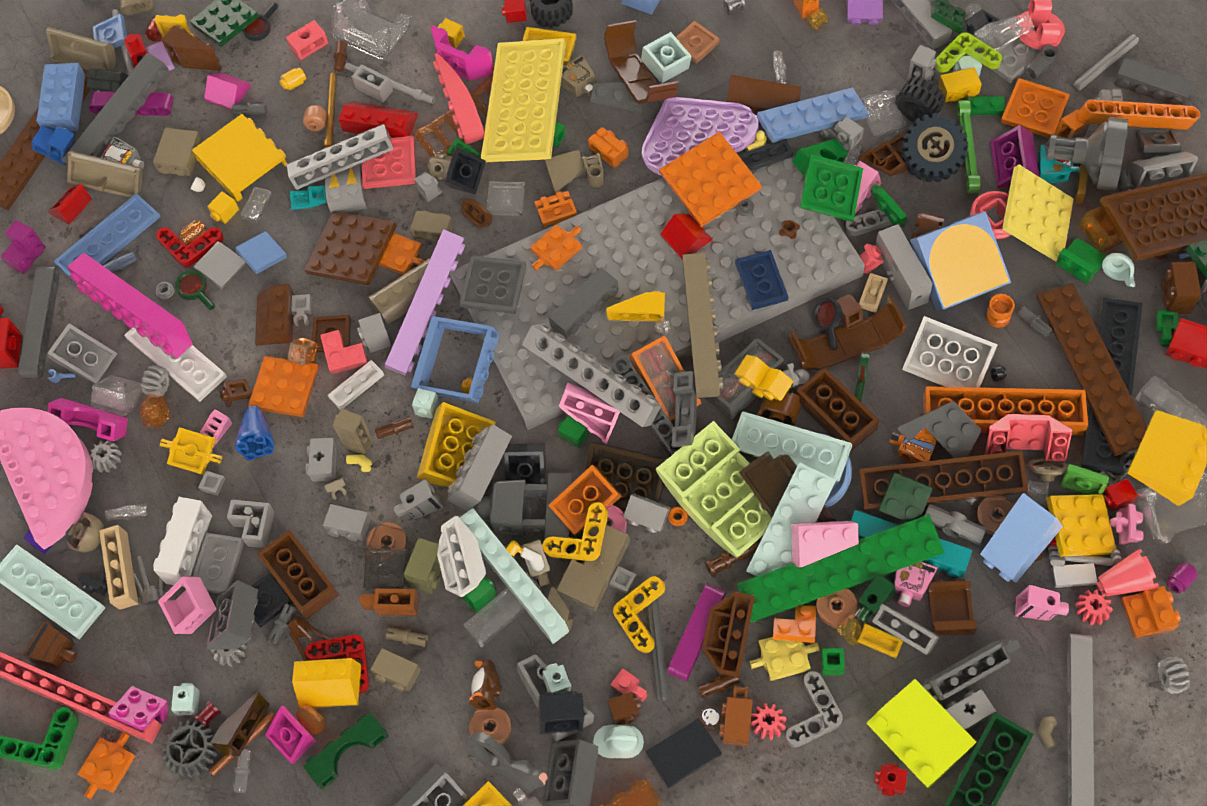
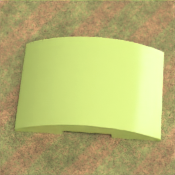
M713 421L694 437L692 445L681 447L657 467L656 471L677 502L697 525L723 549L738 558L764 535L772 518L739 473L750 463L739 453L740 448Z

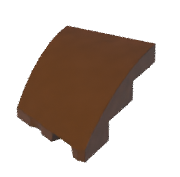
M904 132L889 142L886 140L873 150L869 148L859 155L857 159L890 176L910 170L904 163L905 160L901 157V147L905 137Z

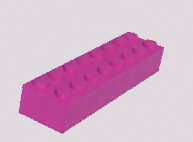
M85 253L67 266L71 273L70 277L76 282V288L80 293H86L94 303L98 302L105 311H111L116 319H122L130 329L135 328L141 337H147L155 347H161L166 355H172L177 359L193 345L182 321Z

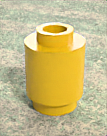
M294 68L281 75L279 82L284 90L290 91L303 84L306 76L301 68Z

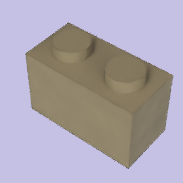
M416 210L410 229L413 238L438 242L443 229L452 232L453 222L451 216L444 213L436 214L426 210Z
M383 648L370 669L375 680L383 684L387 681L392 684L394 689L403 692V690L410 692L421 672L418 664Z

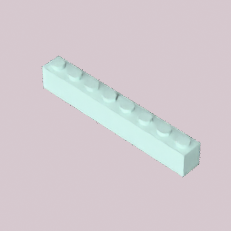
M472 508L462 515L460 519L477 538L481 555L551 643L554 644L566 635L569 629L565 621L511 554L507 552L506 548L476 511Z

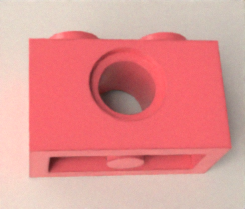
M315 20L286 37L290 49L299 60L304 59L328 44L325 32Z

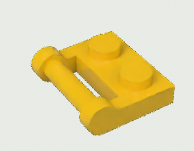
M180 14L176 17L156 15L155 22L162 37L177 25L194 37L189 31L184 15Z

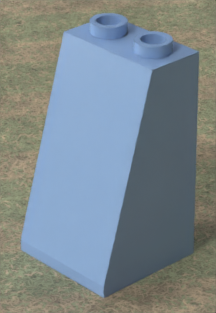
M1023 493L980 555L985 558L983 563L991 569L994 567L1001 571L999 575L1007 582L1013 580L1017 583L1061 530L1063 525L1055 516Z

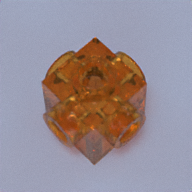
M147 397L139 406L140 417L143 420L144 426L158 428L170 418L165 398Z

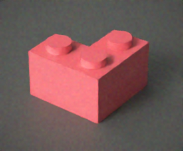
M339 330L320 335L329 371L332 375L363 367L368 363L362 343L345 347Z

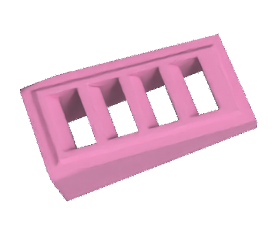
M214 409L200 434L207 435L209 432L213 434V437L216 438L215 447L232 425L229 417Z

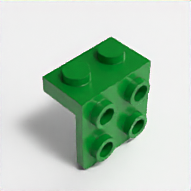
M1077 238L1068 249H1062L1056 265L1088 284L1102 267L1106 255Z

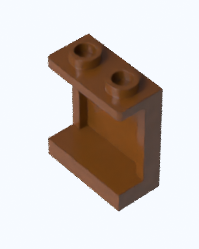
M937 579L929 583L927 591L933 633L938 636L975 634L977 622L973 617L970 593L971 581L955 579L945 582L942 579Z

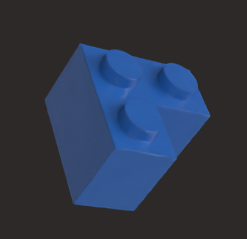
M41 126L31 142L32 150L65 165L62 159L74 145V134L69 129L59 126L55 130L50 127Z

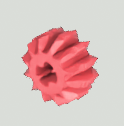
M1087 590L1084 595L1078 597L1079 602H1076L1075 607L1079 609L1076 612L1077 615H1083L1082 622L1088 619L1090 626L1095 621L1098 625H1101L1103 620L1107 621L1109 619V613L1112 612V608L1109 606L1111 600L1104 599L1105 593L1100 596L1098 595V590H1094L1093 594Z
M765 703L764 710L758 706L756 707L757 713H752L751 718L754 720L750 725L751 727H756L754 730L755 734L762 732L761 739L769 735V739L773 740V733L780 737V730H785L786 728L783 724L786 722V717L781 716L783 710L775 711V704L772 705L771 709H768V704ZM766 718H769V720L772 722L771 725H768L767 722H765Z

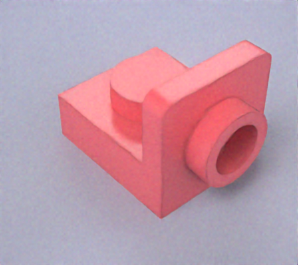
M870 244L864 245L866 251L859 255L865 264V274L870 273L884 262L881 250L877 246Z

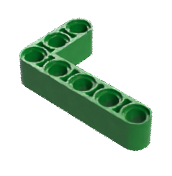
M61 707L56 710L43 745L0 736V758L49 770L61 768L79 723L78 715L67 707ZM69 715V719L63 723L64 718ZM62 735L61 740L56 742L57 737ZM16 746L15 752L10 754L12 748ZM35 751L34 756L29 758L31 752ZM55 755L53 761L48 763L49 758Z

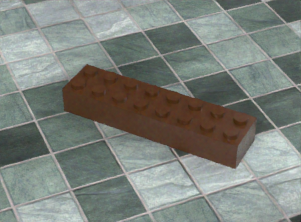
M1023 451L859 469L864 511L879 509L894 472L932 487L933 489L926 504L1023 494L1028 491Z

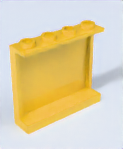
M243 114L192 149L196 160L237 202L243 198L240 193L242 190L280 162L285 167L287 166L285 153L281 149L278 150L275 143L270 138L267 139L264 132L260 128L257 129L254 122L250 118L247 119Z

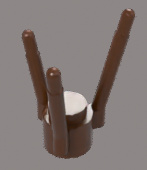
M301 617L292 619L288 624V628L291 630L290 636L294 640L304 661H308L298 637H306L311 641L312 637L308 633L310 630L323 640L329 639L311 626L308 621L304 622Z

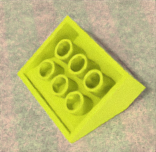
M916 679L884 705L867 722V725L927 788L932 787L977 743Z

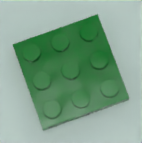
M811 154L808 159L799 208L852 222L855 217L864 168Z

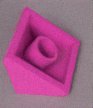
M224 73L210 74L207 77L204 99L232 110L234 104L240 103L251 83Z
M284 706L279 708L265 734L291 764L296 762L317 742Z

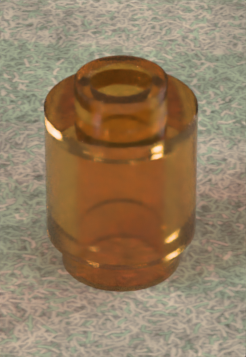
M192 220L181 229L178 235L188 245L204 233L203 230L206 228L199 220L197 222Z
M305 704L297 711V721L311 735H318L326 728V719L313 706Z

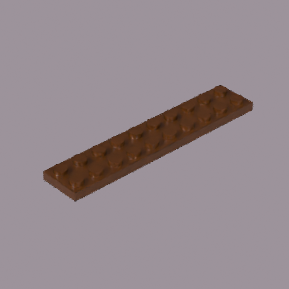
M82 68L83 72L85 73V83L82 98L83 102L91 89L87 88L89 71ZM38 108L0 162V208L8 211L45 158L44 155L32 150L31 143L41 128L37 123Z
M1070 283L1037 293L1036 298L1050 327L1053 329V333L1081 390H1085L1086 400L1114 456L1137 450L1147 430V426L1074 284Z

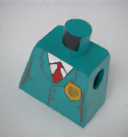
M1046 145L1040 146L1037 163L1040 178L1046 182H1066L1070 172H1080L1081 164L1061 159L1047 160Z

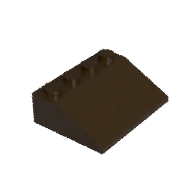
M593 442L590 446L585 471L591 465L597 467L622 495L613 506L625 512L632 494H637L658 503L660 502L665 484L658 475L656 468L667 459Z

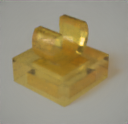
M848 618L847 625L838 624L836 632L840 633L839 636L844 637L849 645L857 646L861 625L856 619Z

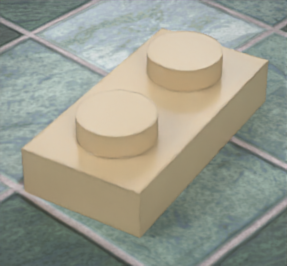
M870 273L859 302L862 309L877 312L888 278Z

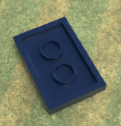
M771 250L735 259V265L752 310L788 301L789 297Z

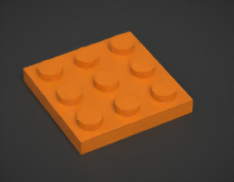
M1018 78L1000 123L1012 127L1021 125L1034 134L1050 139L1051 134H1055L1070 94Z
M264 356L248 406H258L261 408V411L304 417L319 370L318 364Z

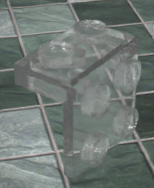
M896 88L862 97V103L869 112L868 117L864 119L874 137L906 128V122L895 104V98L898 95Z

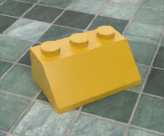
M352 658L294 662L292 682L299 707L314 708L358 705L361 664Z

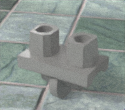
M793 363L787 364V370L782 371L794 381L787 392L796 394L798 386H802L809 381L808 372L803 369H798L794 372Z

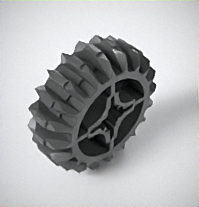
M187 720L186 725H184L182 722H179L178 729L172 727L173 733L171 735L166 733L168 741H162V744L166 746L161 749V753L164 754L162 761L167 762L165 766L171 769L173 774L179 773L181 777L187 774L188 777H192L194 772L200 775L201 768L205 771L208 770L206 766L208 762L214 764L211 756H217V752L214 751L216 748L210 743L214 737L212 735L213 730L211 728L207 729L204 723L200 724L197 720L192 723L190 720ZM199 734L202 735L204 739V748L198 745ZM176 749L181 752L180 763L177 762L175 757Z

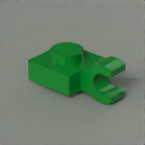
M1158 310L1156 314V330L1162 331L1160 345H1169L1172 333L1178 325V313Z

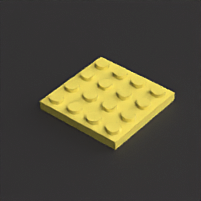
M1017 165L1013 170L1002 229L1052 260L1057 261L1059 253L1066 246L1074 199L1021 165Z

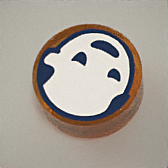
M706 707L701 711L700 720L705 728L714 729L721 722V714L715 707Z

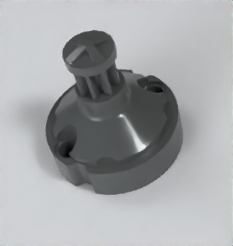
M1108 117L1107 122L1104 121L1089 138L1076 137V139L1057 137V135L1051 134L1045 147L1047 160L1061 159L1072 161V163L1084 164L1093 183L1096 184V189L1116 191L1124 154L1128 119Z

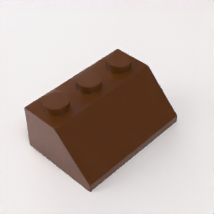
M290 284L271 285L257 296L256 346L292 343L294 315L291 310L294 293Z

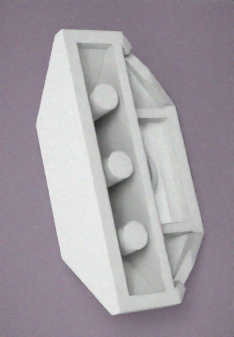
M454 516L441 526L442 534L439 540L437 556L446 590L463 597L479 585L486 571L477 538L458 516Z

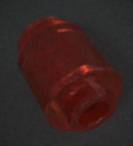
M156 16L150 20L145 31L148 39L154 42L162 39V35L155 22Z

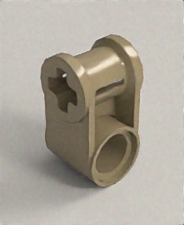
M120 0V11L124 15L150 11L154 6L152 0Z
M598 152L596 155L588 157L582 156V162L590 186L594 188L601 187L604 184V172L600 153Z

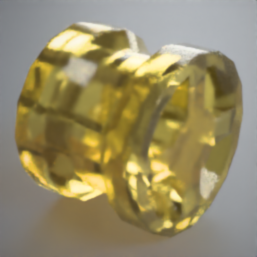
M818 8L814 13H810L807 16V22L812 29L817 30L821 25H825L828 22V16L823 9Z

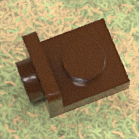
M246 379L224 382L223 388L220 390L221 400L225 402L226 407H231L232 401L248 399L252 395Z

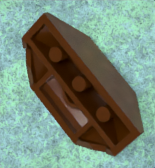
M733 592L709 611L702 651L719 674L739 678L755 598L753 595Z

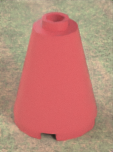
M1141 549L1136 550L1100 575L1098 582L1095 583L1099 593H1105L1107 597L1158 588V583H1153L1152 579L1156 578V575L1146 556L1141 557L1140 555L1143 551Z

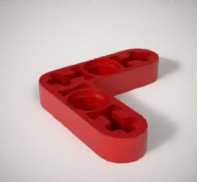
M167 227L160 228L156 233L159 243L183 267H190L195 264L217 242L222 243L224 239L221 230L217 227L208 229L187 246ZM163 235H166V236L169 237L170 240L167 241V239H166L165 237H162V236H163ZM173 245H180L179 249L171 250ZM198 245H205L202 250H196ZM184 253V255H185L186 257H189V259H187V260L184 259V258L182 257V254Z
M359 635L312 642L306 647L305 654L310 661L344 657L362 660L363 665L360 678L365 683L361 684L359 694H363L369 689L370 681L364 640ZM354 641L359 643L356 649L350 646L354 644ZM344 642H345L346 645L348 646V647H346L347 651H345V646H344V644H343ZM333 644L341 646L338 653L330 652V647ZM323 646H325V650H326L327 655H325V653L323 652V651H324ZM317 648L321 652H317V656L314 657L310 653L314 652V649Z

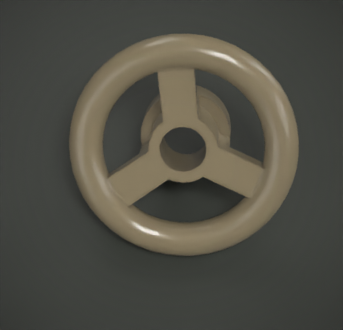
M1045 458L1032 459L1027 463L1028 469L1039 474V480L1046 482L1054 481L1056 475L1064 474L1068 468V465L1063 461H1046Z

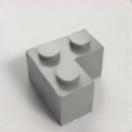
M231 500L227 519L234 527H244L242 539L248 547L265 548L268 545L275 511L269 503Z

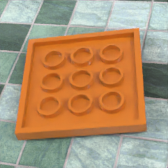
M720 131L659 169V173L700 227L705 226L738 205L740 201L749 198L762 189V185Z

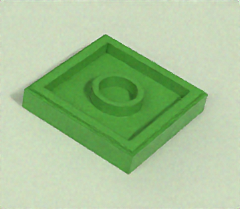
M1069 464L1060 486L1085 495H1100L1103 493L1110 477Z

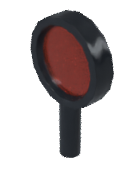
M273 2L263 15L258 14L259 17L242 30L248 40L260 41L269 35L271 25L268 19L279 7L278 4Z
M823 298L814 307L813 321L819 329L827 330L830 350H836L838 347L834 328L841 321L842 308L836 300Z

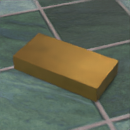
M1081 164L1080 172H1078L1075 204H1082L1086 193L1088 171L1084 164Z

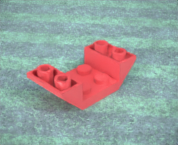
M1007 414L990 426L985 455L1005 453L1007 449L1044 450L1046 461L1066 462L1072 429L1049 415Z

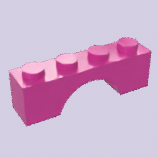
M64 398L48 403L47 412L59 417L68 425L89 427L97 432V437L113 442L126 436L128 418Z

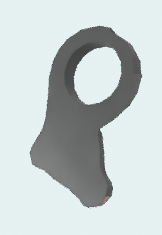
M475 732L466 740L465 743L468 750L479 762L509 779L523 791L531 793L538 787H543L547 782V775L542 769L535 768L534 763L531 761L512 760L507 750L491 736L483 732ZM483 746L490 750L495 756H493L486 749H484Z

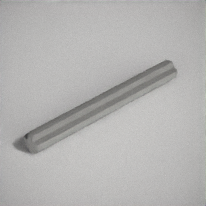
M1135 34L1129 36L1074 82V87L1077 90H1082L1138 43L1139 38Z

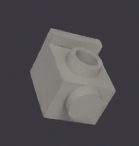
M846 117L835 125L834 130L837 131L836 136L838 139L847 143L848 149L851 150L862 139L864 128Z
M426 171L414 179L417 191L427 202L442 193L441 189L437 186L438 182L435 177L427 174Z

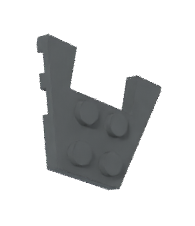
M954 401L896 428L909 442L925 428L952 456L951 459L967 457L981 432V429Z

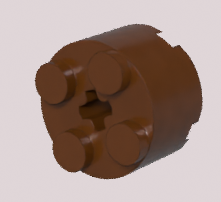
M924 211L922 214L918 213L915 223L918 230L913 231L911 239L933 230L941 229L945 217Z
M787 392L781 401L776 399L771 401L764 397L757 416L795 426L801 410L800 397Z

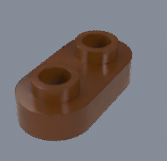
M467 199L462 203L461 210L463 215L477 227L484 228L491 225V213L478 201Z

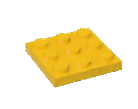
M1103 494L1063 495L1046 498L1049 513L1055 516L1063 525L1055 536L1060 557L1111 555L1113 550H1117Z

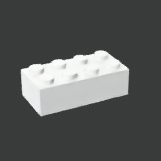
M179 497L177 503L173 506V515L171 521L167 524L165 539L161 541L160 553L153 565L154 571L166 584L175 585L183 576L192 577L212 518V514L202 501Z

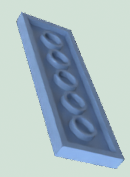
M852 87L758 112L757 119L771 142L775 143L784 139L834 127L846 117L852 121L868 117L869 112Z
M136 193L59 256L54 263L70 279L71 273L67 266L83 253L99 264L104 265L158 220L160 215Z

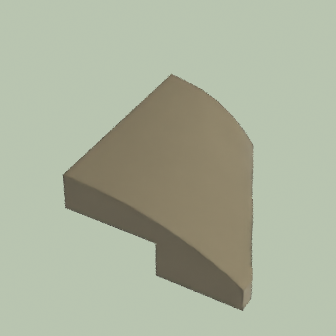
M579 149L551 157V159H545L555 194L560 192V189L566 184H571L575 177L585 172Z

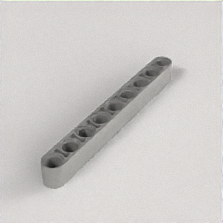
M1069 634L1067 641L1068 806H1094L1092 636Z

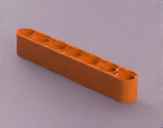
M1091 99L1087 100L1081 107L1077 117L1082 123L1101 125L1104 121L1107 122L1108 117L1128 119V126L1187 130L1200 118V112L1194 106Z

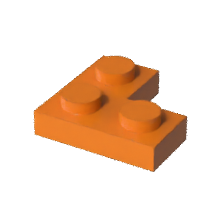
M797 606L795 608V620L774 618L773 639L814 643L816 606Z

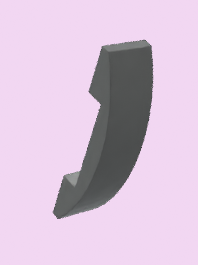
M693 371L674 373L673 391L676 394L675 427H672V447L690 446L693 444L697 415L696 386Z

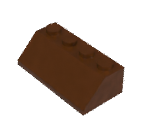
M731 75L726 102L745 105L751 109L754 115H757L758 112L799 102L801 86Z

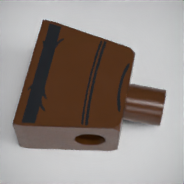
M43 621L23 653L32 662L54 668H60L64 661L70 664L74 663L78 654L71 650L74 643L45 621Z

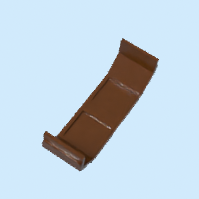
M636 20L607 25L604 40L608 59L620 79L625 83L635 102L643 104L675 98L679 82L658 84L637 54L634 38Z
M890 295L888 296L887 304L872 317L863 319L848 328L844 326L834 330L838 347L836 350H830L827 333L808 340H801L797 338L793 330L791 331V336H789V343L802 369H815L818 371L845 362L856 356H861L862 351L872 352L889 345L891 341L897 339L906 331V323Z

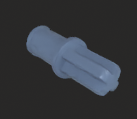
M130 252L118 259L115 257L114 260L102 266L113 273L123 270L122 267L135 262L137 258L133 252Z

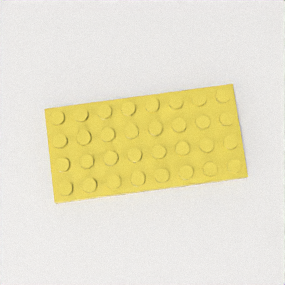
M564 38L498 43L481 159L486 160V162L551 159L566 46Z

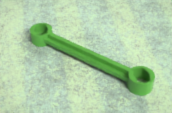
M969 100L957 102V117L963 126L962 133L966 132L967 134L966 142H968V152L965 157L967 194L980 193V176L977 175L972 136L971 105Z

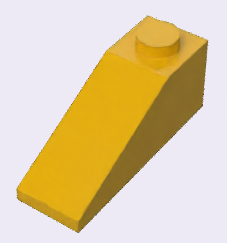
M659 291L645 292L607 307V320L664 322L665 293Z

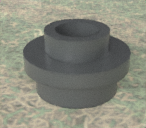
M748 198L744 199L735 206L736 211L741 216H748L754 210V203Z

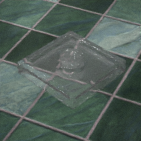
M489 181L486 209L491 215L522 216L525 182Z

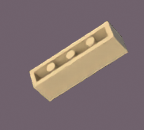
M119 525L99 530L110 603L119 610L137 605L138 598L128 533Z

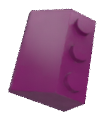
M1019 125L990 141L998 188L1011 186L1013 170L1017 165H1021L1040 177L1032 132Z

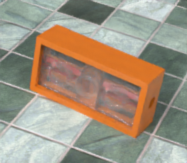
M664 335L627 356L647 388L657 399V402L662 405L661 408L668 419L672 421L675 419L676 394L673 391L674 373L685 371ZM696 398L697 406L702 404L700 399Z

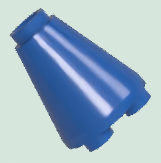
M250 406L246 409L235 441L237 452L243 455L246 460H254L274 452L272 434L264 414L258 406Z

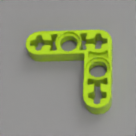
M961 33L936 58L935 69L938 72L945 73L965 54H968L990 69H997L1001 65L1002 55L973 35ZM980 48V49H982L984 52H983V53H977V52H975V49ZM956 50L959 54L952 55L950 51Z

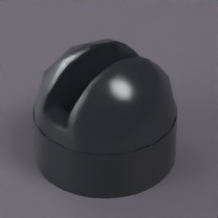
M1001 365L991 367L993 381H1001L1006 378L1005 367Z

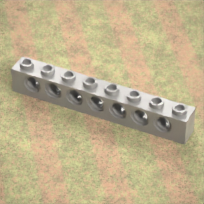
M543 323L531 326L522 344L524 347L640 426L652 425L662 406L656 402L657 399L655 397L641 392L640 387L629 384L625 381V377L611 372L610 367L595 361L594 356L580 351L579 346L565 341L564 336L553 333L549 326ZM576 359L578 361V367L575 364ZM591 369L593 371V377L590 374ZM606 379L608 380V383H609V386H608V387H607L606 384H605ZM621 390H623V392H624V397H623V398H622V396H621V394H620ZM636 400L639 401V408H637L636 406Z

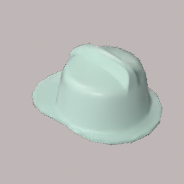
M606 725L596 732L593 744L599 746L598 754L603 757L633 758L642 750L644 740L641 732L634 726Z

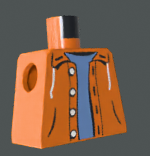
M1077 109L1061 119L1055 135L1057 137L1076 139V137L1083 138L1090 124L1082 123L1078 119L1077 113L1079 110Z
M924 428L910 442L903 435L893 432L889 443L900 446L898 458L908 463L930 461L937 440Z

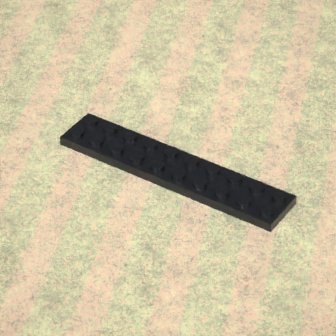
M1103 297L1098 333L1132 397L1143 303ZM1089 406L1088 427L1085 433L1081 468L1122 474L1125 453L1114 456Z

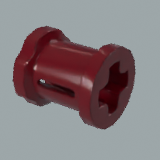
M207 701L206 706L201 712L193 717L201 724L204 723L206 728H208L212 719L217 714L220 715L221 711Z

